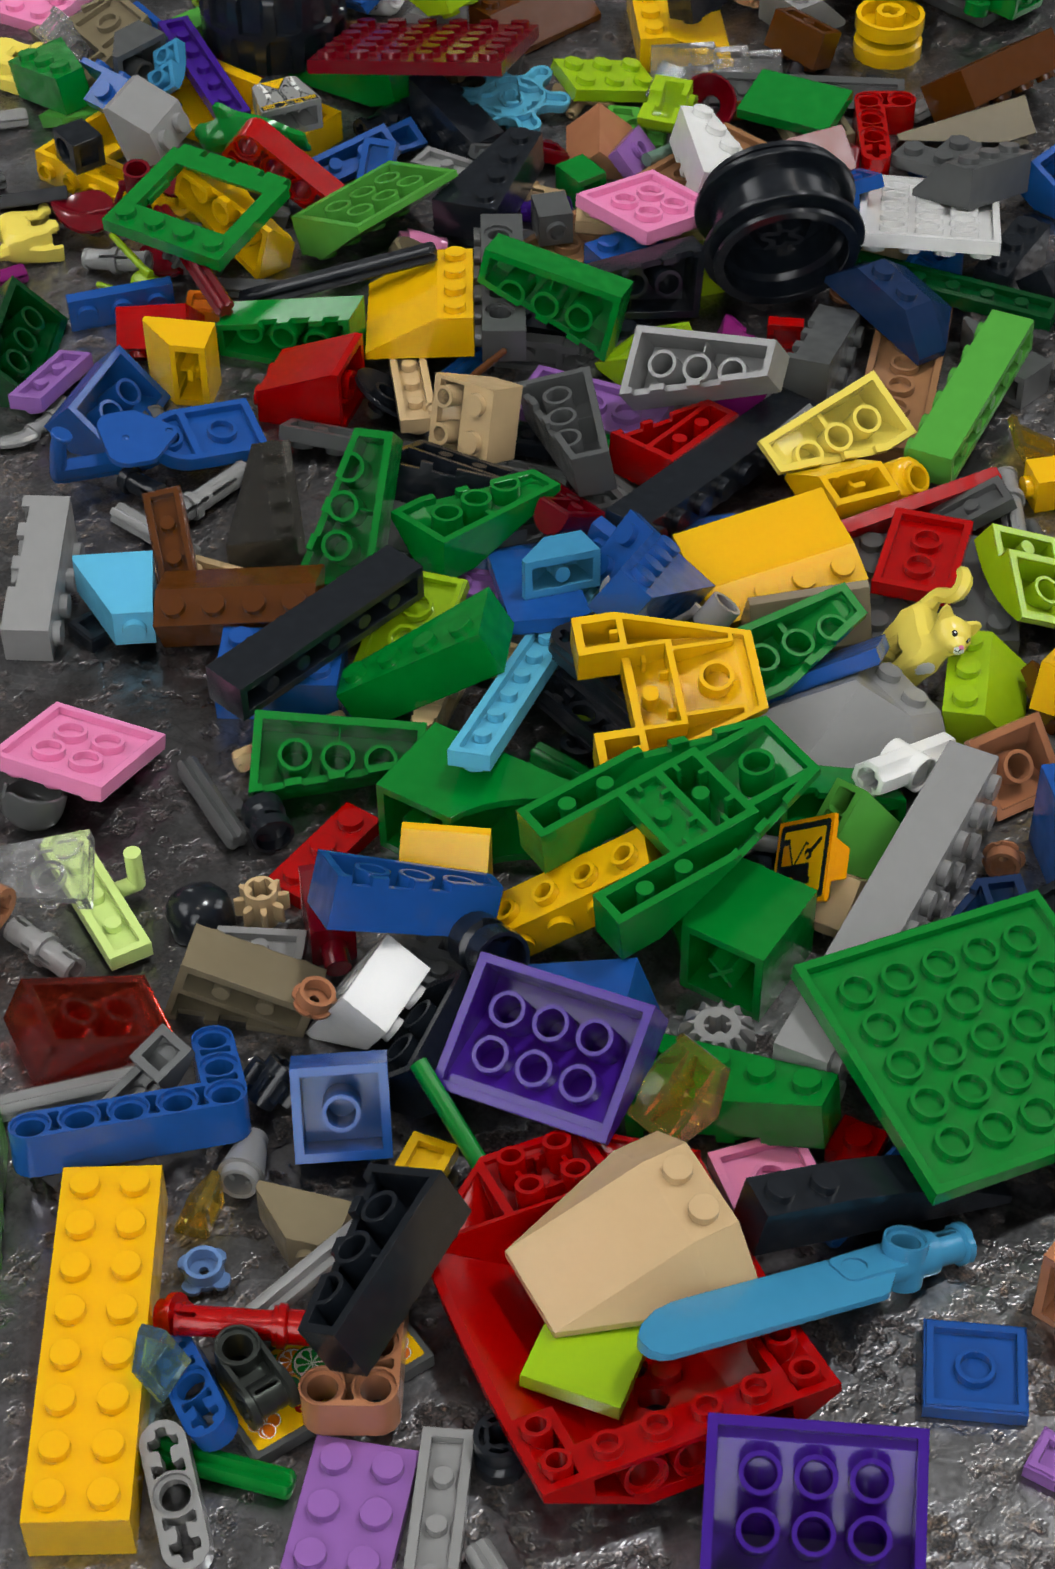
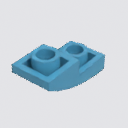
M177 37L152 52L155 69L147 74L150 83L168 94L175 92L181 87L186 70L185 42Z

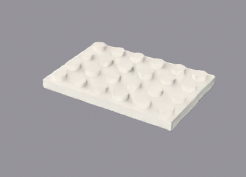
M882 175L885 187L861 194L859 213L865 225V241L860 246H863L864 250L881 252L885 248H895L904 254H918L920 250L935 251L934 254L941 257H953L956 253H964L980 260H987L992 256H1000L1001 225L999 201L966 211L912 196L913 188L925 178Z

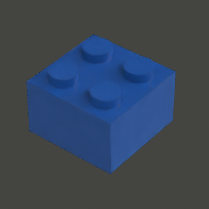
M387 1049L291 1056L289 1079L295 1165L393 1158Z

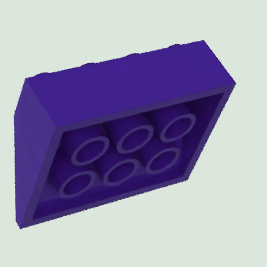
M481 951L435 1073L449 1093L608 1146L653 1066L669 1019L655 1005Z
M708 1412L699 1569H926L930 1428Z

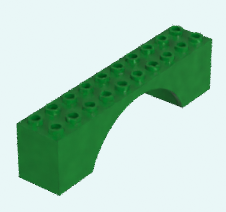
M434 722L376 783L381 846L399 854L402 822L492 828L493 864L516 860H533L520 845L516 810L570 780L552 774L530 762H525L505 752H502L491 771L470 772L463 767L449 766L447 749L460 731ZM633 825L632 827H630V828H628V829L622 831L621 833H619V834H617V835L611 837L610 839H608V840L602 842L601 844H599V845H597V846L591 848L590 850H592V849H594V848H596V847H598V846H600V845H603V844H605V843H607V842H609V841H611V840H613V839H615V838H617V837H619V836H622V835H624V834H626V833H628V832H630V831L636 829L637 827H636L635 825ZM742 858L671 928L680 953L679 985L717 1003L722 999L724 1005L728 1008L740 1005L743 1015L750 1016L759 1022L791 980L790 976L793 965L804 962L812 952L818 890L770 870L762 864Z

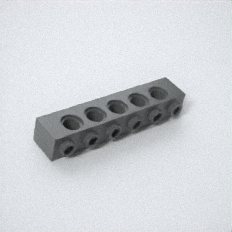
M480 214L481 228H474L475 347H482V362H485L502 348L507 349V354L498 362L526 361L525 307L513 305L477 282L484 249L498 233L523 241L522 214Z

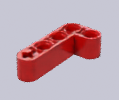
M862 91L855 95L852 128L856 133L855 145L861 149L859 168L882 173V175H889L891 162L889 135H897L913 129L916 107L915 95L907 91Z
M253 117L248 119L221 154V156L235 160L236 164L242 162L264 170L265 174L271 172L289 178L291 180V187L289 189L290 199L302 209L345 186V184L261 118Z

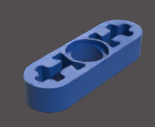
M173 1335L166 1337L158 1344L152 1356V1364L185 1432L194 1443L205 1452L220 1450L229 1444L236 1435L239 1425L238 1418L206 1355L191 1336L174 1337ZM181 1357L186 1367L178 1370L177 1360ZM205 1382L199 1394L192 1399L185 1400L187 1392L193 1386ZM209 1412L212 1413V1420L214 1422L210 1427L203 1417Z

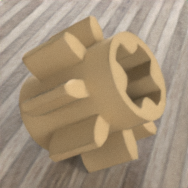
M256 876L249 879L245 884L239 885L240 897L234 898L233 901L235 915L243 916L244 927L274 928L279 922L284 923L286 921L284 910L290 908L289 891H281L279 879L273 880L267 876Z

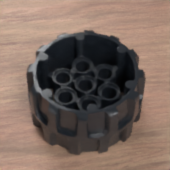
M199 0L203 38L216 59L257 76L269 77L272 75L304 73L307 70V60L316 54L317 50L325 47L326 43H330L334 37L339 36L342 31L347 29L346 0Z

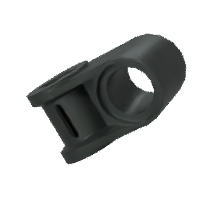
M235 1324L225 1327L218 1333L214 1340V1356L218 1380L235 1402L244 1421L253 1431L262 1428L264 1419L289 1405L294 1408L301 1404L299 1390L292 1376L275 1359L254 1329L243 1324ZM237 1355L247 1356L242 1361L229 1360Z

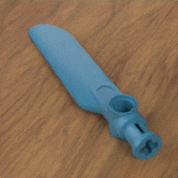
M962 1221L953 1222L946 1225L944 1230L931 1232L927 1229L920 1230L908 1225H893L886 1228L883 1232L882 1243L838 1255L828 1260L670 1302L654 1310L641 1324L636 1347L641 1354L649 1359L657 1361L675 1360L882 1302L890 1298L891 1292L901 1294L914 1293L921 1289L924 1278L937 1275L942 1267L951 1264L960 1267L974 1262L977 1255V1245L971 1229Z

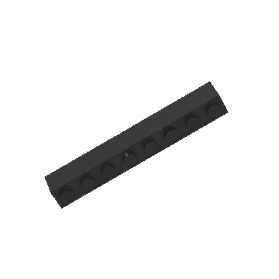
M782 387L781 392L771 394L608 507L605 518L617 527L631 509L643 516L661 535H666L672 539L673 534L684 531L696 520L706 516L710 510L721 502L728 500L732 494L743 486L749 485L761 473L771 469L772 465L756 443L775 431L807 404L811 403L814 407L819 403Z

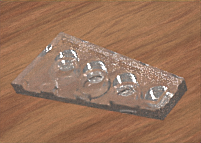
M90 829L0 846V883L15 890L16 904L14 908H16L17 903H38L40 908L58 909L59 903L76 904L78 909H93L95 838Z

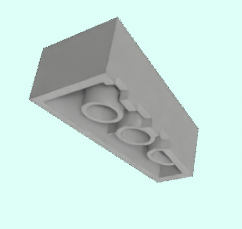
M23 495L21 507L24 511L26 522L18 523L16 534L19 540L18 556L13 555L11 586H7L0 634L6 660L54 661L57 646L63 645L65 640L64 619L71 616V592L77 591L72 555H85L84 543L78 542L71 496Z

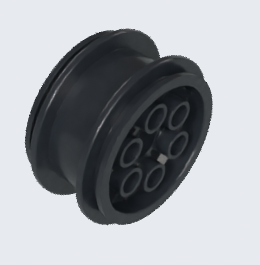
M795 140L772 141L751 146L721 162L708 175L694 205L695 224L700 234L705 238L702 248L705 255L704 268L710 279L730 296L755 304L795 302L830 288L824 282L825 277L853 267L863 247L860 245H863L865 241L864 221L859 211L853 205L856 186L850 169L827 149L813 143Z

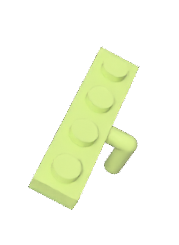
M82 830L41 845L45 862L111 971L153 955L152 942L124 899L126 896L143 890L146 885L142 855L139 847L129 846L124 849L123 856L127 877L114 882Z

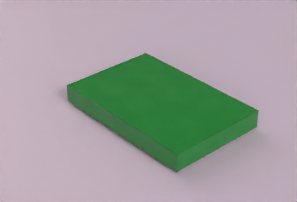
M763 68L736 108L737 118L799 134H807L837 126L853 100V90Z

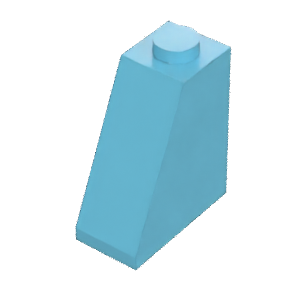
M153 550L72 555L77 592L115 645L157 643V634L153 628L156 589Z

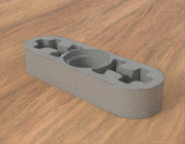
M167 1419L155 1421L142 1432L139 1440V1451L162 1557L170 1569H208L214 1559L215 1549L190 1439L178 1423ZM164 1436H169L173 1443H178L170 1447L172 1463L177 1470L167 1471L166 1464L158 1451H153L160 1447V1438ZM176 1484L188 1486L191 1491V1498L186 1507L176 1512L167 1511L163 1508L162 1498L169 1487ZM186 1524L188 1535L195 1545L201 1544V1547L193 1550V1560L185 1562L181 1555H175V1552L183 1548L181 1533L176 1526Z

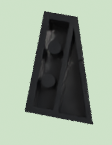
M410 76V116L427 140V145L474 160L468 155L471 143L492 144L504 133L503 129L478 103L472 106L462 95L464 94V89L458 83L452 85L444 76Z
M421 439L402 447L394 500L408 503L418 497L434 494L436 499L455 495V488L467 485L470 490L490 486L491 479L518 472Z

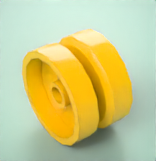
M865 0L860 3L855 14L856 32L853 39V54L855 58L866 66L882 70L903 69L919 61L922 53L923 38L921 35L925 23L923 7L913 0Z

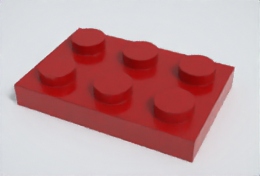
M896 507L871 581L870 593L918 602L935 588H952L957 578L956 570L958 567L963 566L973 532L974 521Z

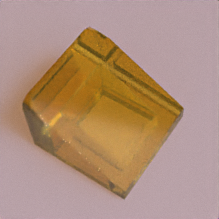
M212 1170L191 1191L174 1227L176 1233L205 1240L210 1237L225 1203L219 1171Z

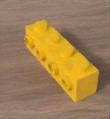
M636 828L571 859L546 874L543 872L503 891L497 919L516 931L527 941L530 956L595 927L593 894L663 855Z

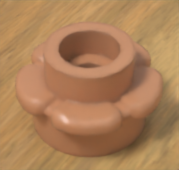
M1000 840L991 842L985 846L982 852L984 855L982 864L990 877L1019 874L1020 868L1025 865L1026 857L1024 852L1019 851V846L1012 841Z
M321 976L305 978L292 991V998L295 999L293 1002L294 1009L300 1015L314 1020L328 1018L331 1015L328 1010L337 1001L335 987L329 980Z

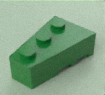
M61 37L37 48L24 49L18 53V57L8 61L19 97L64 115L72 114L88 106L83 98L90 88L83 66Z

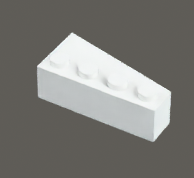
M704 104L680 106L669 142L676 162L681 164L679 169L680 175L686 178L685 187L699 193L708 175L725 159L743 149L740 143L727 130V127L715 115L711 107Z

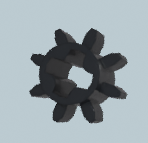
M271 1052L265 1061L258 1055H255L243 1071L245 1081L248 1083V1099L269 1112H272L278 1103L288 1109L291 1106L290 1061L275 1052Z

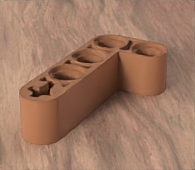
M409 1311L382 1352L381 1356L383 1355L384 1357H380L367 1377L331 1371L326 1365L315 1366L301 1376L298 1388L303 1423L309 1431L323 1436H382L397 1428L402 1418ZM323 1399H330L328 1401L319 1402ZM373 1400H382L380 1402H371Z

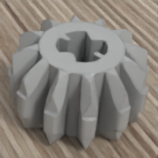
M722 999L717 1006L711 1007L702 1001L698 1011L687 1009L683 1022L680 1023V1028L677 1029L678 1037L751 1054L756 1051L757 1037L755 1036L752 1017L743 1016L740 1005L730 1009L725 1008Z

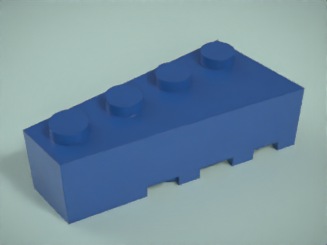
M654 531L587 606L596 614L620 612L672 620L690 610L695 603L699 604L715 585L679 553V546L666 535L659 536Z
M318 849L307 902L326 930L448 937L453 925L460 917L470 912L483 911L497 918L504 887L490 873Z

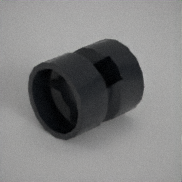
M475 911L460 917L453 925L448 936V950L451 958L469 973L473 974L481 951L529 965L530 949L527 941L516 931L504 925L489 913Z

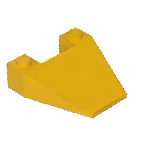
M620 612L571 618L570 644L577 680L620 674L631 728L594 733L593 761L595 767L632 748L639 747L645 752L667 746L668 739L685 736L689 741L712 735L713 728L758 718L768 712L769 706L751 630Z

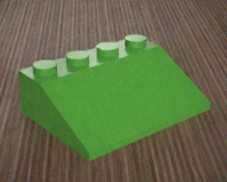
M387 161L291 216L302 255L317 257L318 260L334 257L337 254V250L360 242L361 236L370 231L384 228L386 222L390 219L408 214L411 207L458 177L457 170Z

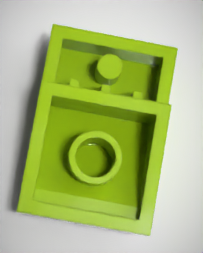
M992 523L974 539L978 559L990 589L1007 613L1017 621L1055 629V537Z

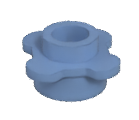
M202 1245L192 1248L179 1258L177 1266L178 1270L184 1274L185 1280L181 1286L185 1295L196 1297L201 1292H208L213 1289L223 1291L230 1286L231 1275L225 1272L224 1263L227 1260L225 1251L220 1248ZM203 1271H209L207 1274H200Z

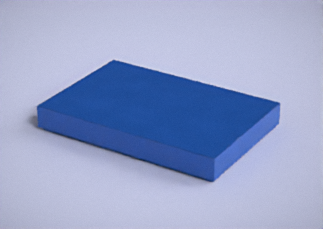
M883 634L825 655L785 694L767 701L768 704L880 665L890 648L886 635Z

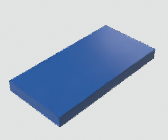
M533 548L493 551L487 556V566L499 602L514 622L512 636L549 633L555 627L571 621V618L591 613L582 589L525 600L522 597V559Z

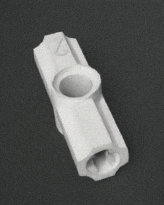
M946 732L912 744L905 742L901 738H895L884 747L880 756L855 764L851 778L856 786L866 790L873 797L903 786L914 793L919 792L949 740L956 742V739Z

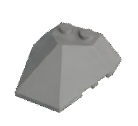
M883 662L880 665L775 701L768 705V712L762 715H767L817 765L854 768L855 764L880 756L884 747L895 738H901L905 742L912 744L945 732L942 711L928 698L923 690L917 688L902 673V670L891 662Z

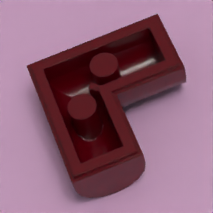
M560 483L561 491L554 497L543 496L539 498L534 511V521L537 528L546 535H557L578 530L587 535L592 522L601 515L605 518L606 512L585 498L579 497L576 492Z

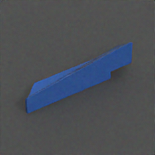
M410 116L389 127H386L383 123L312 157V159L342 183H345L357 177L365 136L397 141L400 144L398 156L427 146L428 142Z

